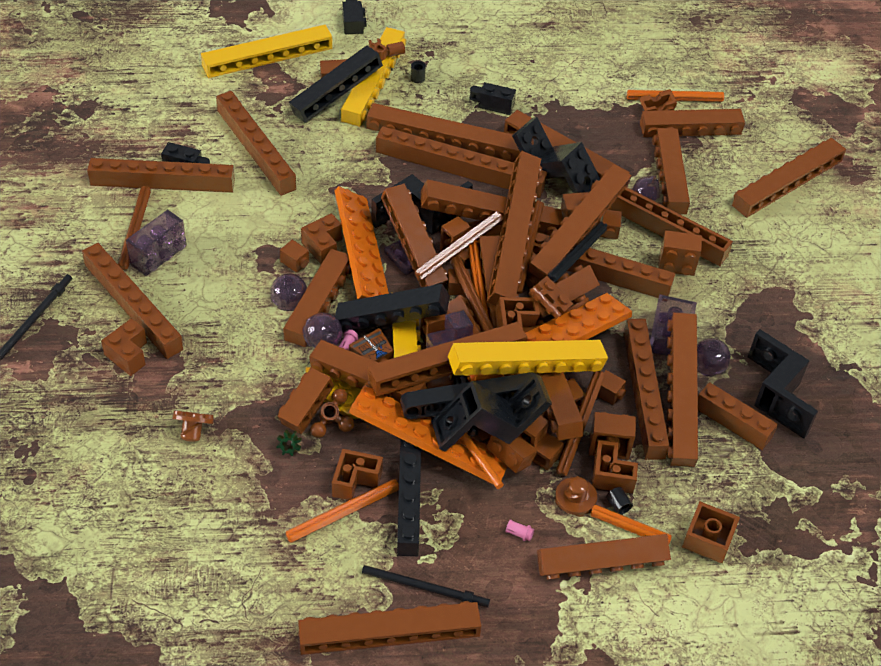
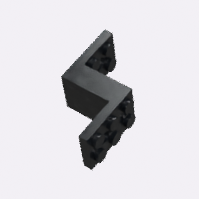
M538 117L530 119L512 135L520 152L524 151L541 158L540 166L543 171L547 172L546 179L565 177L573 193L590 192L594 182L601 180L583 143L578 142L552 147Z
M413 174L394 185L397 186L405 183L406 188L411 192L414 205L418 207L421 221H424L426 231L431 235L441 231L442 225L458 217L457 215L421 208V189L424 183ZM467 181L460 187L473 189V184ZM383 192L372 199L371 220L375 228L390 220L381 199Z
M759 329L753 339L748 358L771 372V374L763 381L754 406L804 439L809 434L818 410L796 397L793 391L800 385L809 360Z
M537 374L530 378L508 400L471 381L431 422L439 449L445 452L468 432L473 425L507 444H511L552 405L542 377Z

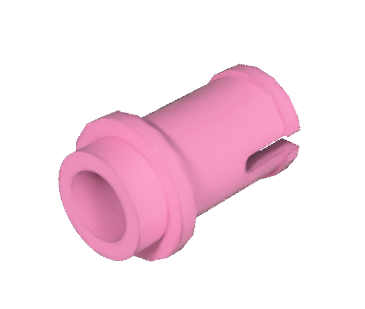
M353 330L346 331L343 334L344 338L339 347L349 350V344L358 340V334Z
M510 520L506 527V533L523 538V541H530L534 529L530 525L525 526Z

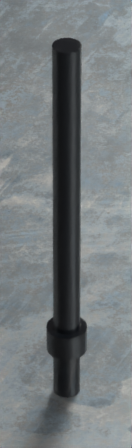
M66 274L59 283H56L51 288L50 294L0 349V360L5 357L57 296L60 297L63 294L65 287L73 279L69 274Z
M364 565L362 573L458 599L462 602H477L478 605L487 608L490 604L491 599L474 595V592L465 590V592L367 565Z

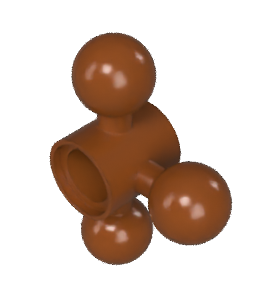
M344 389L334 390L332 393L333 401L322 406L319 412L320 422H315L310 428L313 437L322 438L326 434L325 425L332 424L335 421L343 432H349L354 428V420L351 417L339 416L338 405L344 404L348 399V394ZM331 409L334 412V417H326L324 410Z

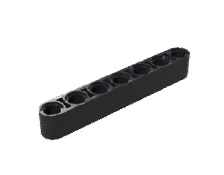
M529 372L474 382L508 400L536 373ZM470 382L404 393L400 397L404 417L407 419H418L436 416Z

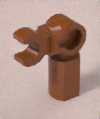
M377 38L376 43L369 40V47L379 53L381 60H385L386 56L392 57L405 54V45L402 41L388 44L385 47L381 44L379 38Z

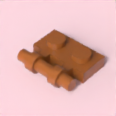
M548 276L530 289L535 301H539L546 308L545 311L555 319L573 305L568 296Z

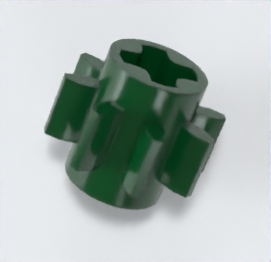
M285 430L284 436L279 435L277 437V440L281 443L276 448H281L283 451L282 455L290 453L293 456L295 450L300 451L301 446L298 443L301 442L302 437L298 438L296 431L289 433L288 430ZM288 440L292 441L290 446L287 445Z

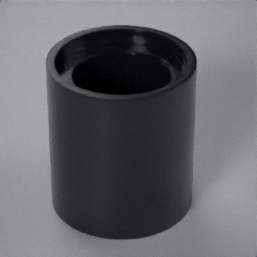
M415 61L411 64V81L414 83L424 82L426 65L422 61Z
M622 487L614 488L606 495L607 500L618 514L623 515L633 507V503Z

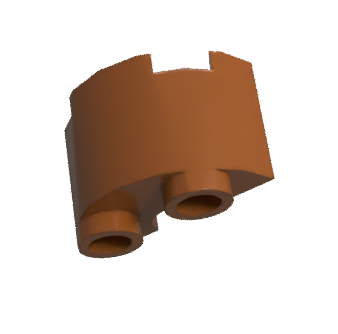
M671 89L659 92L656 97L647 95L639 98L644 111L674 110L677 105Z

